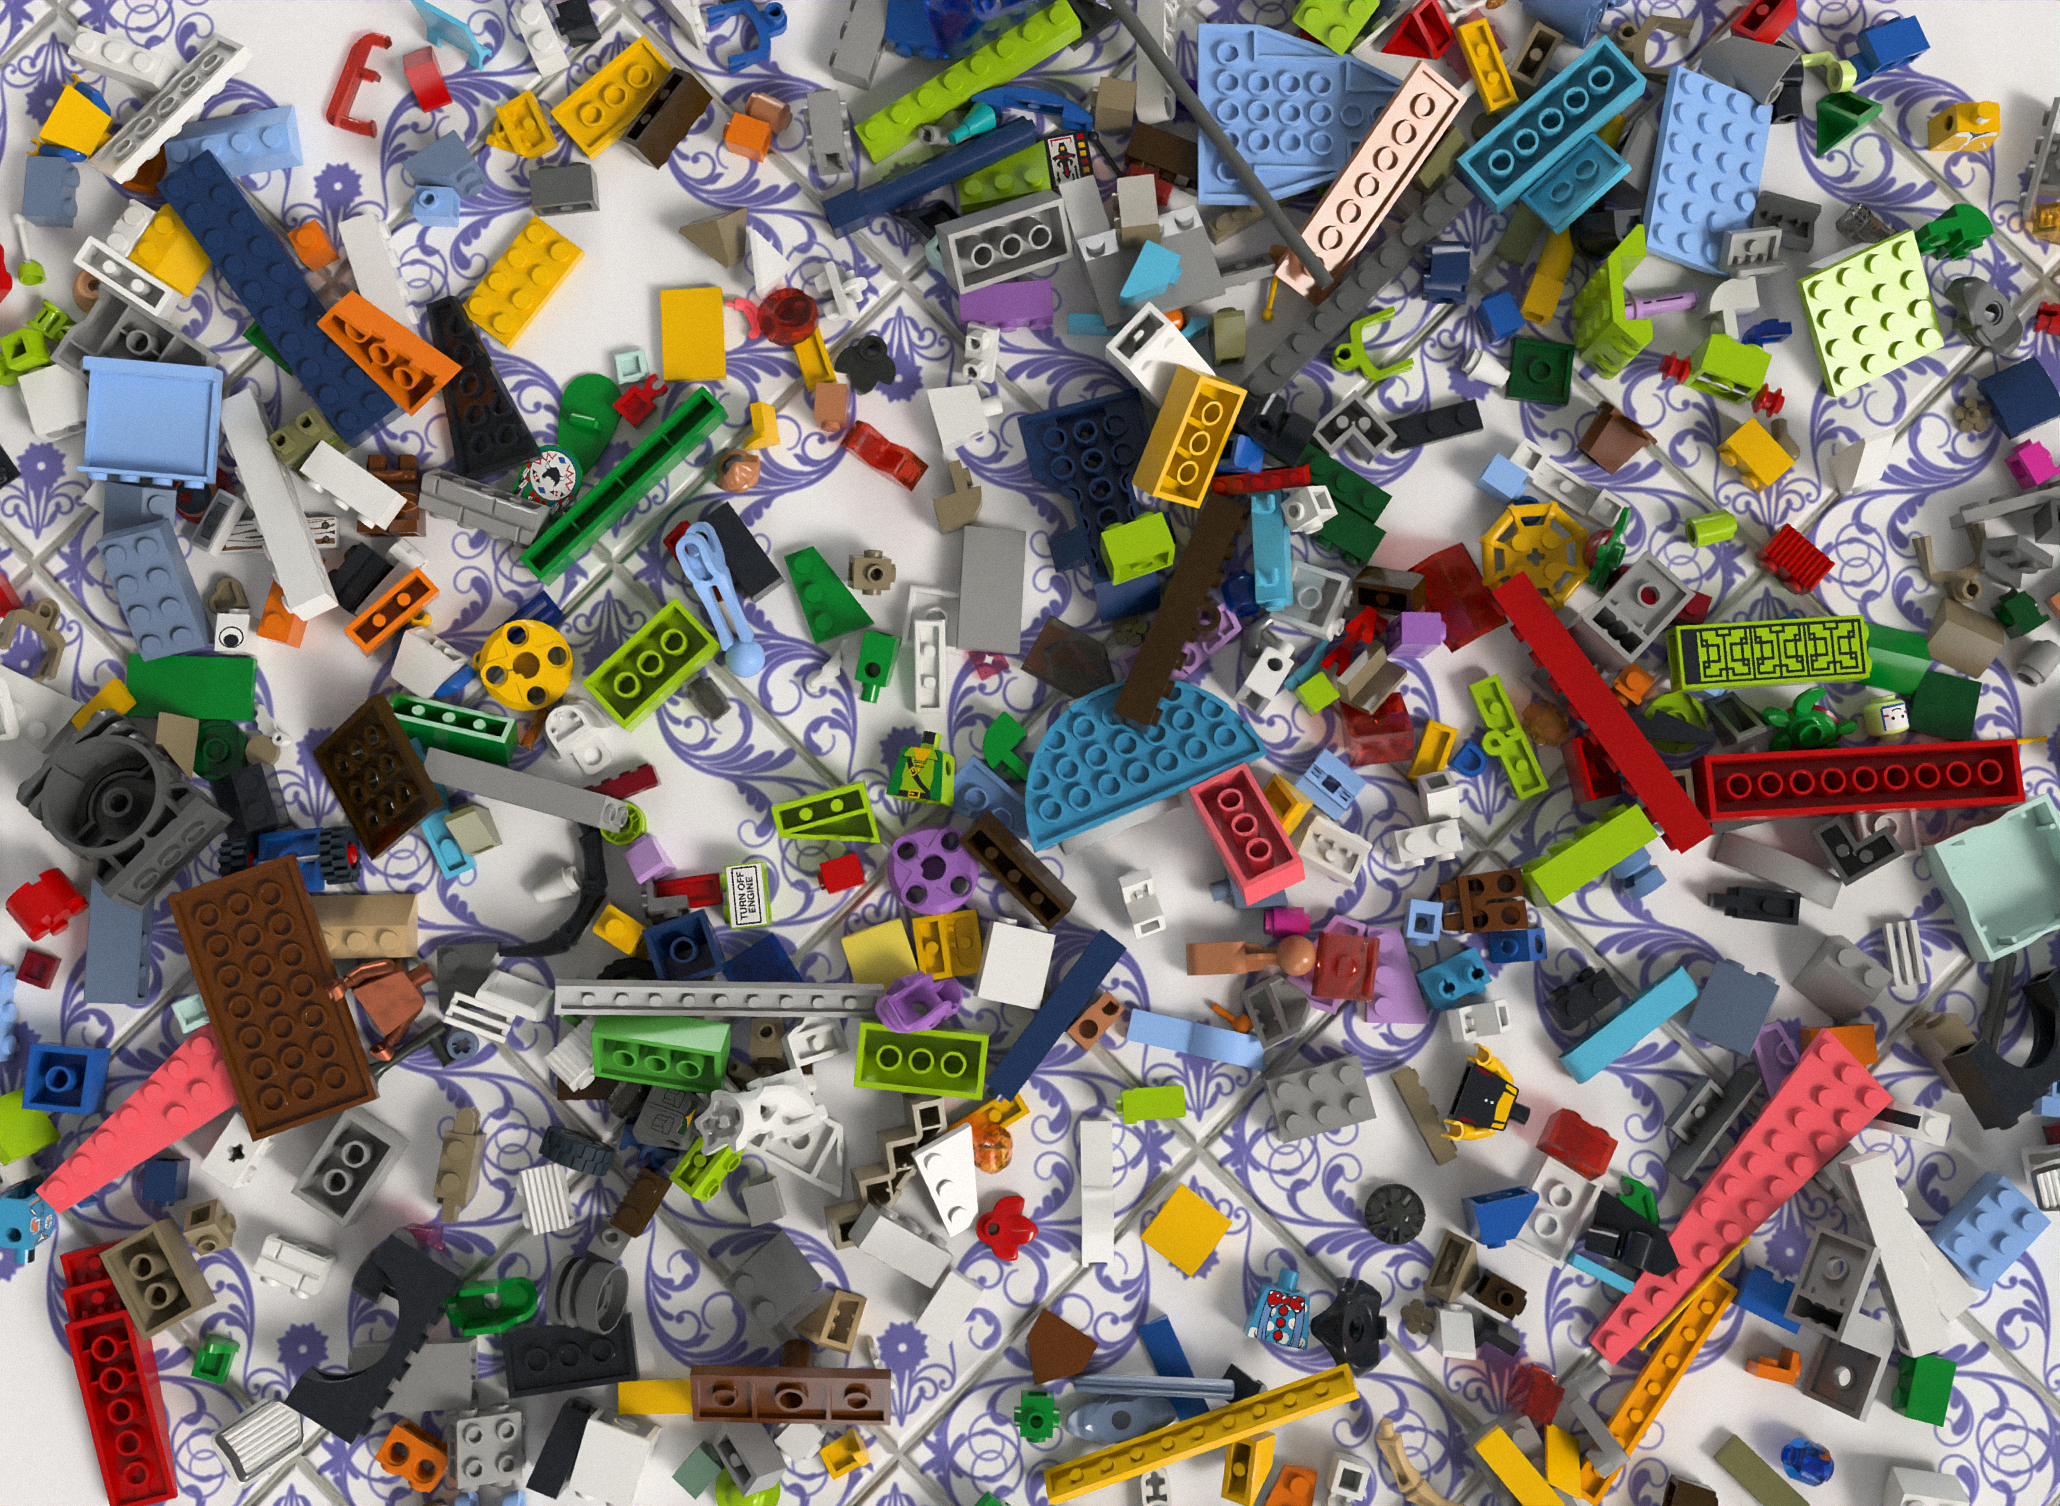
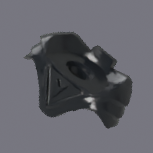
M1338 1277L1335 1279L1337 1285L1335 1301L1325 1311L1312 1318L1310 1330L1312 1335L1331 1354L1336 1367L1348 1363L1352 1375L1356 1376V1378H1361L1379 1365L1381 1360L1379 1340H1383L1387 1336L1386 1316L1379 1315L1382 1296L1372 1285L1361 1279Z

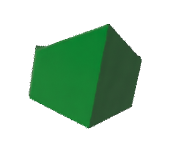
M1851 91L1831 93L1816 103L1817 158L1866 128L1883 111V105Z

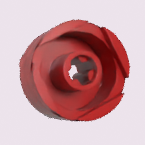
M53 868L39 874L38 876L41 878V881L33 885L29 881L26 882L5 903L7 907L5 909L33 942L40 940L48 933H51L52 936L59 935L69 927L70 924L67 921L71 917L81 914L90 905L60 868Z

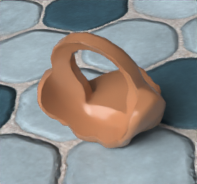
M739 449L724 453L716 464L718 477L714 484L727 492L737 494L746 492L758 482L761 469L759 456L749 455ZM740 456L744 459L745 462H735L732 464L726 474L723 472V464L728 458Z

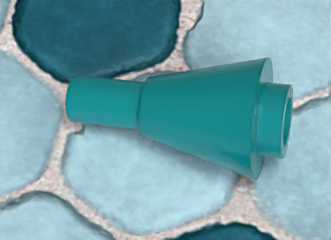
M976 102L959 126L947 134L948 141L954 145L965 137L994 129L996 126L994 110L984 102Z

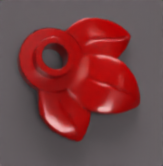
M1009 1196L998 1200L992 1212L982 1214L976 1222L975 1231L977 1237L983 1243L989 1244L994 1255L1001 1260H1017L1018 1245L1031 1242L1039 1232L1033 1221L1025 1216H1021L1025 1199L1020 1196ZM991 1223L997 1225V1230L994 1234L988 1233V1226Z

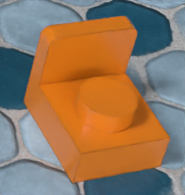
M1633 662L1622 668L1608 687L1623 708L1631 710L1640 705L1642 696L1655 681V678Z
M1782 1347L1780 1360L1759 1355V1361L1747 1358L1745 1371L1756 1377L1794 1385L1795 1378L1801 1372L1800 1353L1793 1349Z

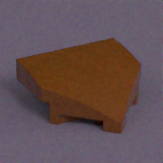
M1046 1308L1039 1314L1026 1337L1027 1343H1025V1349L1028 1351L1033 1371L1034 1385L1082 1373L1099 1344Z

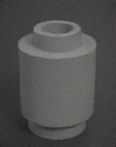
M2036 640L2016 664L2015 676L2022 683L2031 687H2037L2039 683H2044L2060 663V647L2050 640Z

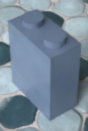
M1728 958L1725 962L1717 959L1686 1027V1031L1695 1037L1749 1060L1780 992V986L1775 984L1776 979L1762 972H1757L1756 975L1744 971L1745 966L1739 962Z

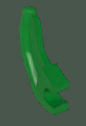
M1622 1175L1620 1181L1628 1183L1631 1191L1627 1195L1617 1192L1615 1197L1659 1227L1660 1217L1654 1193L1640 1181Z

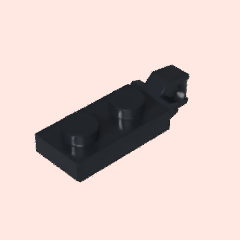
M1740 886L1734 888L1727 887L1726 894L1708 893L1707 906L1725 908L1724 916H1731L1735 919L1798 926L1801 894Z

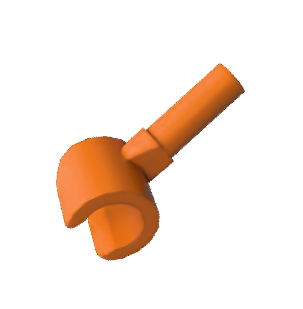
M1214 1003L1211 1007L1214 1012L1226 1019L1236 1032L1247 1034L1254 1028L1251 1020L1245 1013L1236 1019L1217 1003Z

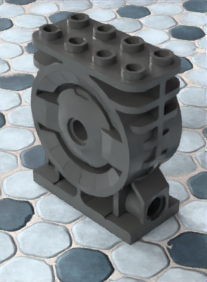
M101 709L91 716L90 721L79 732L71 735L66 744L55 755L47 758L42 767L30 779L20 784L16 799L22 806L28 808V812L34 818L42 821L41 825L58 842L67 847L76 856L93 863L92 877L103 887L101 891L109 899L140 912L234 819L225 810L219 808L202 790L187 783L179 769L158 750L159 748L155 747L154 742L147 739V736L135 727V724L128 717L115 709ZM139 769V770H141V771L138 773V772L125 771V770ZM128 801L127 807L121 811L124 803Z

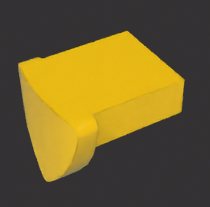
M761 401L750 404L754 434L742 441L743 451L758 450L781 444L775 407Z
M854 1427L847 1429L845 1435L819 1449V1453L833 1480L859 1466H865L870 1463L867 1448Z

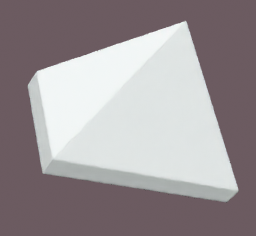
M749 230L755 286L759 299L762 300L770 295L793 265L756 230Z

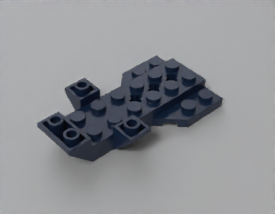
M1138 388L1017 417L1033 480L1069 499L1077 527L1048 542L1056 573L1083 567L1087 563L1102 624L1158 610L1161 604V596L1156 571L1113 586L1100 553L1101 533L1105 532L1104 529L1118 522H1122L1125 525L1135 521L1138 515L1150 512L1139 511L1131 483L1151 435ZM1087 431L1088 435H1092H1090V439L1083 440V438H1079L1081 437V432ZM1095 459L1096 463L1100 462L1098 468L1091 469L1087 467L1088 460ZM1103 488V492L1108 491L1106 497L1098 498V496H1095L1096 489ZM1162 512L1175 544L1177 541L1169 512Z

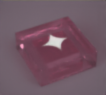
M968 652L982 682L1010 668L1003 653Z

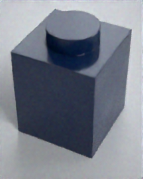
M157 1157L146 1160L142 1200H154V1206L167 1207L174 1206V1201L187 1198L190 1159Z

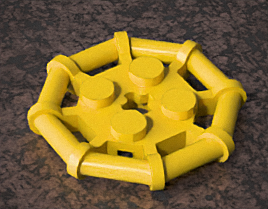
M1550 500L1549 503L1514 505L1511 503L1507 505L1506 511L1484 536H1480L1479 539L1482 549L1483 580L1481 582L1483 586H1487L1494 591L1503 585L1500 581L1501 578L1505 576L1513 578L1521 571H1524L1536 588L1545 589L1548 597L1543 598L1551 609H1556L1557 611L1563 609L1564 603L1582 582L1589 577V572L1582 559L1583 546L1589 534L1588 529L1582 528L1558 507V502ZM1543 516L1541 524L1537 526L1524 527L1521 521V517ZM1552 518L1571 535L1561 538L1559 533L1553 531L1549 527ZM1513 523L1516 530L1510 539L1505 543L1497 541L1507 527ZM1573 541L1575 544L1576 567L1567 564L1566 545ZM1494 548L1501 550L1502 570L1498 572L1495 570ZM1532 548H1536L1537 552L1542 554V560L1538 561L1537 566H1533L1532 561H1527V555L1532 554ZM1564 571L1572 573L1573 575L1557 593L1553 584L1561 578Z

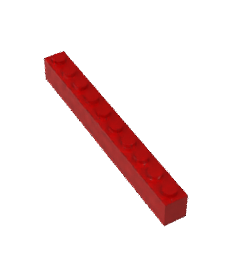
M1521 571L1491 592L1495 597V600L1491 602L1492 606L1501 618L1507 614L1514 625L1509 629L1519 643H1522L1524 640L1527 641L1532 648L1528 655L1537 668L1540 669L1545 666L1551 674L1546 680L1558 695L1563 691L1570 702L1565 706L1574 719L1577 721L1582 717L1589 728L1584 732L1595 747L1601 743L1608 754L1603 757L1614 773L1619 769L1627 780L1622 785L1633 799L1639 796L1646 807L1641 810L1651 825L1658 822L1665 833L1660 837L1670 851L1678 849L1683 854L1715 833L1525 572Z

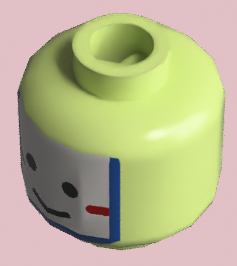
M1895 694L1869 699V704L1863 708L1867 733L1873 737L1880 736L1881 742L1900 739V732L1906 731L1909 728L1905 702L1901 699H1896Z

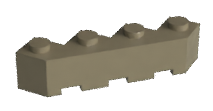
M918 1093L902 1094L907 1124L876 1132L881 1162L850 1169L854 1200L823 1207L828 1238L836 1250L855 1246L847 1235L868 1203L878 1208H881L882 1205L893 1208L902 1195L901 1190L911 1176L914 1177L918 1171L911 1153L945 1133L947 1122L942 1096Z

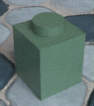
M703 1440L679 1466L672 1478L696 1500L723 1470L725 1465L712 1443L708 1445Z

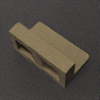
M1374 639L1336 680L1340 700L1364 713L1372 715L1405 679L1407 670L1388 661L1385 644Z

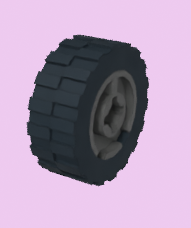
M549 1126L539 1148V1154H542L543 1157L572 1170L594 1176H606L616 1151L612 1146L596 1138L558 1126Z

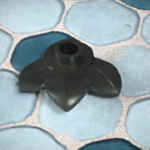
M875 335L862 338L857 346L845 348L837 357L834 365L835 372L851 374L853 388L860 396L871 392L878 381L886 385H892L896 376V366L887 355L888 349L885 341ZM875 347L878 349V353L875 356H869L867 350Z

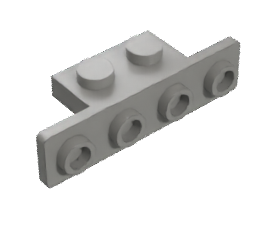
M2055 97L2052 107H2046L2042 126H2046L2044 136L2038 135L2034 154H2038L2036 164L2030 163L2026 182H2030L2028 192L2022 191L2018 204V210L2023 211L2024 222L2031 221L2038 195L2060 197V134L2056 133L2060 119V97Z

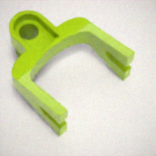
M1394 306L1352 323L1349 334L1350 343L1339 345L1332 354L1331 363L1335 370L1345 373L1360 368L1363 376L1368 381L1375 382L1413 369L1414 361L1410 358L1379 370L1372 365L1363 346L1362 330L1366 327L1394 319L1396 312ZM1341 353H1347L1350 358L1343 360L1338 356Z

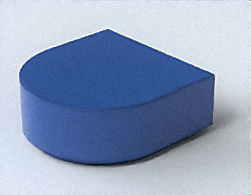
M1466 740L1447 765L1459 775L1465 778H1473L1485 770L1487 759L1479 747L1470 740Z

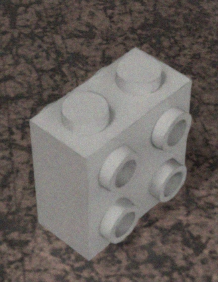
M819 88L813 93H807L808 105H802L808 133L806 135V142L811 165H817L820 176L850 173L849 162L854 161V152L850 137L851 127L846 100L840 101L838 90H831L830 88Z

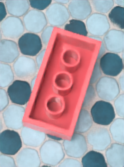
M1245 762L1188 788L1192 808L1247 906L1305 879L1301 857Z

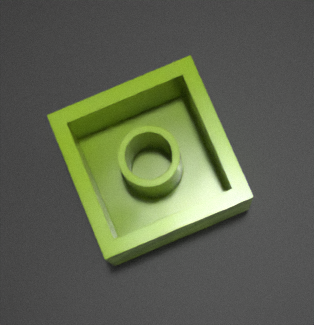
M1151 511L1138 515L1133 522L1125 525L1122 522L1111 524L1104 529L1105 532L1101 533L1100 553L1113 586L1173 565L1175 544L1162 512L1153 514Z

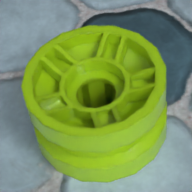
M626 802L628 803L626 809L628 810L627 820L629 822L626 829L622 830L620 828L619 833L600 829L604 838L615 845L629 846V844L643 836L647 831L645 813L638 806Z

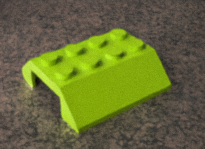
M1638 224L1571 303V314L1573 318H1576L1577 329L1574 331L1573 340L1575 348H1579V358L1605 380H1611L1616 377L1653 339L1652 319L1626 320L1623 282L1647 256L1644 224Z

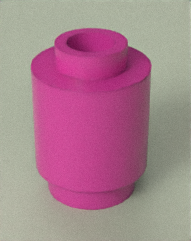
M1272 906V909H1264V935H1271L1272 938H1286L1291 935L1304 936V932L1309 933L1310 914L1304 913L1303 907Z

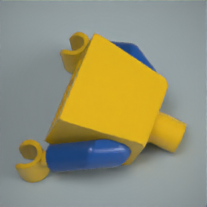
M71 73L75 80L74 84H62L65 89L39 133V137L44 143L32 138L30 142L37 145V149L32 153L27 151L26 154L29 156L64 157L70 163H81L86 159L90 160L113 137L109 133L114 125L110 117L111 109L100 91L83 82L76 73Z

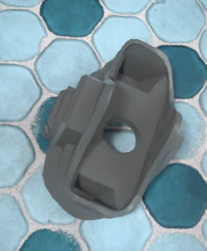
M1976 276L1957 278L1950 284L1944 296L1958 310L1957 316L1952 322V329L1964 343L1972 347L1989 346L1993 349L1995 355L1999 353L2010 354L2015 351L2022 340L2023 326L2018 316L2013 312L2007 298L2000 291L1994 289L1989 282ZM1985 311L1995 314L1991 322L1986 320Z

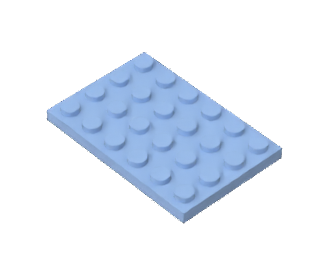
M1679 65L1670 69L1643 218L1647 252L1724 281L1733 279L1730 277V273L1718 268L1724 231L1750 229L1759 192L1773 105L1770 104L1765 107L1748 94Z

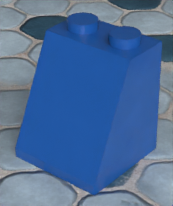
M888 0L884 38L894 48L893 51L903 58L916 56L928 61H935V59L949 60L971 0Z

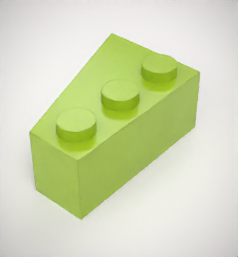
M865 779L775 803L771 806L779 838L881 843V835Z

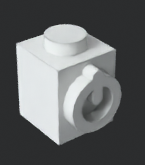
M778 1423L772 1431L777 1435L774 1442L777 1444L776 1448L782 1457L787 1461L792 1459L798 1464L804 1457L809 1461L822 1447L818 1442L825 1436L828 1428L824 1424Z

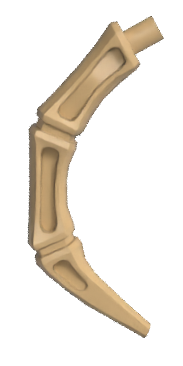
M1390 1418L1381 1419V1431L1376 1434L1375 1440L1391 1467L1399 1492L1405 1493L1406 1500L1418 1506H1466L1450 1502L1432 1490L1427 1480L1421 1478L1420 1472L1409 1461L1403 1447L1402 1435L1394 1432L1393 1420Z

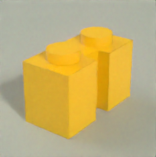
M1754 417L1742 424L1716 447L1720 453L1721 460L1729 467L1736 465L1743 473L1741 475L1743 484L1747 488L1755 490L1757 494L1768 488L1796 463Z

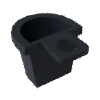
M1604 195L1600 197L1593 208L1589 207L1569 225L1571 243L1577 255L1588 262H1600L1607 259L1638 224H1643V208L1605 212Z

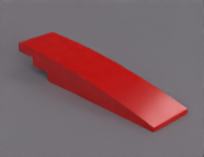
M125 1237L65 1252L60 1255L67 1287L62 1292L70 1320L64 1326L109 1505L147 1506L177 1498L178 1490L152 1340L150 1338L143 1341L99 1256L102 1252L128 1238Z

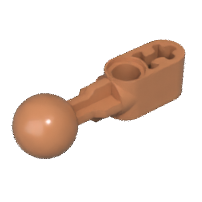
M1291 935L1284 938L1278 947H1263L1259 942L1246 943V941L1186 944L1187 976L1245 974L1247 972L1261 971L1264 966H1279L1282 971L1289 975L1301 976L1308 973L1314 967L1317 959L1314 944L1308 938L1301 935Z

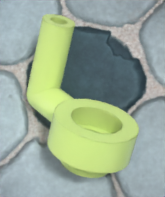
M1831 52L1805 54L1797 58L1802 59L1803 67L1824 65L1827 69V85L1832 93L1847 92L1856 81L1857 72L1851 62L1848 60L1837 61Z

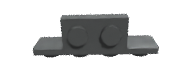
M1738 1068L1723 1089H1721L1711 1078L1702 1074L1664 1123L1681 1142L1663 1164V1167L1686 1181L1755 1094L1763 1080L1743 1068Z

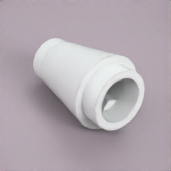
M1473 348L1461 367V370L1466 372L1467 377L1496 385L1499 388L1503 387L1510 375V371L1506 370L1483 349L1479 351Z
M563 866L533 886L534 896L540 903L575 896L579 890L583 889L582 877L576 867Z

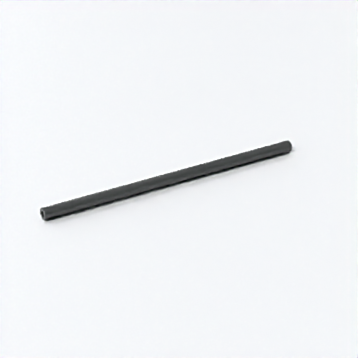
M1106 0L1321 290L1330 286L1334 282L1333 277L1126 0Z

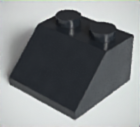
M260 762L232 771L212 784L218 807L225 810L234 819L225 828L228 839L257 837L259 834H266L292 825L274 765Z

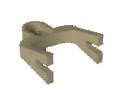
M1651 15L1643 22L1640 30L1631 22L1621 24L1614 33L1612 42L1626 57L1632 58L1631 63L1647 80L1667 86L1670 70L1652 68L1646 65L1645 47L1647 40L1656 29L1688 38L1695 20Z
M1984 522L1965 526L1975 559L1971 564L1954 571H1940L1935 568L1930 535L1912 539L1925 580L1930 583H1945L1949 599L1960 604L1969 603L1979 598L1983 591L1981 583L1975 580L1974 575L1983 572L1979 568L1978 559L1983 539H1987Z
M50 598L36 600L32 604L25 605L23 609L9 611L0 624V649L2 650L10 649L18 623L33 630L46 642L48 652L31 678L35 682H41L44 678L47 680H54L56 678L66 646L64 637L55 629V625L60 617V608L57 602Z

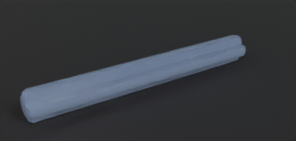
M1080 1373L1074 1377L1075 1391L1084 1393L1228 1400L1233 1399L1235 1393L1234 1381L1230 1379Z

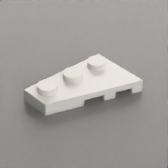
M966 1122L911 1153L943 1226L950 1237L972 1226L978 1220L971 1125Z

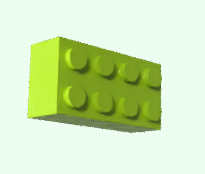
M675 597L590 674L582 684L623 729L632 733L722 650L721 645Z
M1625 803L1608 808L1599 814L1602 820L1582 825L1573 831L1576 836L1573 839L1571 837L1565 841L1562 839L1547 848L1550 853L1547 856L1542 855L1539 858L1536 856L1521 865L1523 869L1521 872L1523 888L1535 906H1553L1657 838L1659 835L1639 805L1626 806Z

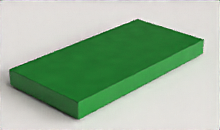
M129 654L126 688L137 703L124 716L159 718V712H165L198 720L215 719L253 722L258 660L252 658L170 655L143 662L141 654Z

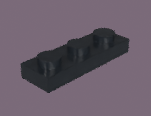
M1476 399L1386 422L1397 435L1390 446L1392 454L1480 432L1484 429Z

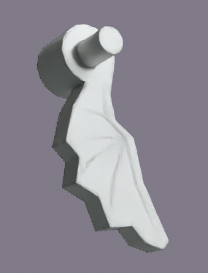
M839 649L835 651L830 661L822 667V673L807 682L806 690L808 693L816 694L820 689V684L834 682L835 677L840 675V667L843 665V662L840 660L841 653Z
M258 705V715L255 720L258 723V730L262 731L263 736L272 738L273 743L278 746L286 747L291 744L292 739L289 734L281 732L277 728V722L269 715L264 705Z
M873 1338L867 1339L876 1369H884ZM891 1373V1389L897 1387V1384Z

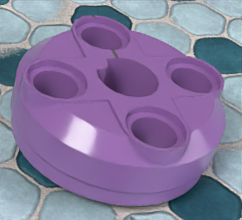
M925 823L909 829L893 843L887 862L888 881L895 896L908 909L923 915H944L960 908L973 894L979 879V861L960 842L954 850H946L942 847L945 837L953 835L959 839L963 833L959 829L942 823ZM904 845H912L915 848V854L909 860H903L898 856L900 848ZM956 879H964L968 882L969 887L965 893L955 894L951 891V885ZM920 888L924 891V898L920 903L913 904L907 900L908 892L911 889Z

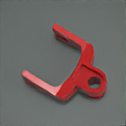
M1367 605L1344 628L1348 631V634L1342 643L1322 660L1319 665L1329 670L1337 662L1339 667L1335 675L1340 677L1349 667L1352 651L1359 639L1370 645L1373 640V634L1380 637L1390 620L1378 614L1377 610Z

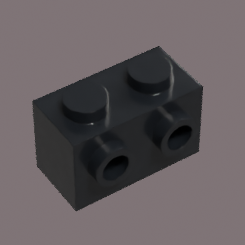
M1589 966L1575 976L1577 980L1568 986L1563 984L1549 994L1551 998L1543 1004L1561 1030H1573L1623 995L1605 968H1592V966Z

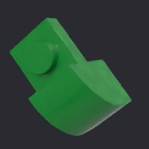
M1005 711L998 716L985 733L983 740L985 760L993 771L1003 763L1006 766L1003 771L1013 781L1017 783L1021 779L1026 783L1030 768L1012 751L1027 736V731Z

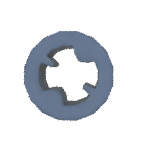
M470 1031L456 1032L450 1036L447 1042L448 1053L456 1060L472 1058L479 1050V1040ZM468 1038L470 1044H467V1046H470L469 1052L461 1051L459 1053L456 1048L460 1046L456 1045L457 1040Z

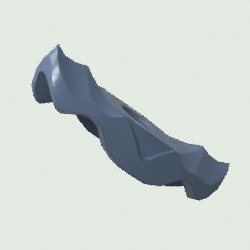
M1103 1394L1093 1401L1073 1409L1067 1417L1066 1430L1073 1436L1095 1443L1119 1444L1168 1426L1176 1419L1177 1411L1174 1405L1162 1396ZM1123 1410L1130 1415L1131 1422L1127 1428L1117 1429L1114 1427L1112 1416L1115 1412Z

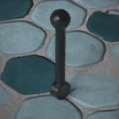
M1089 132L1088 140L1096 145L1117 175V178L1129 177L1127 173L1121 172L1102 145L1098 132Z

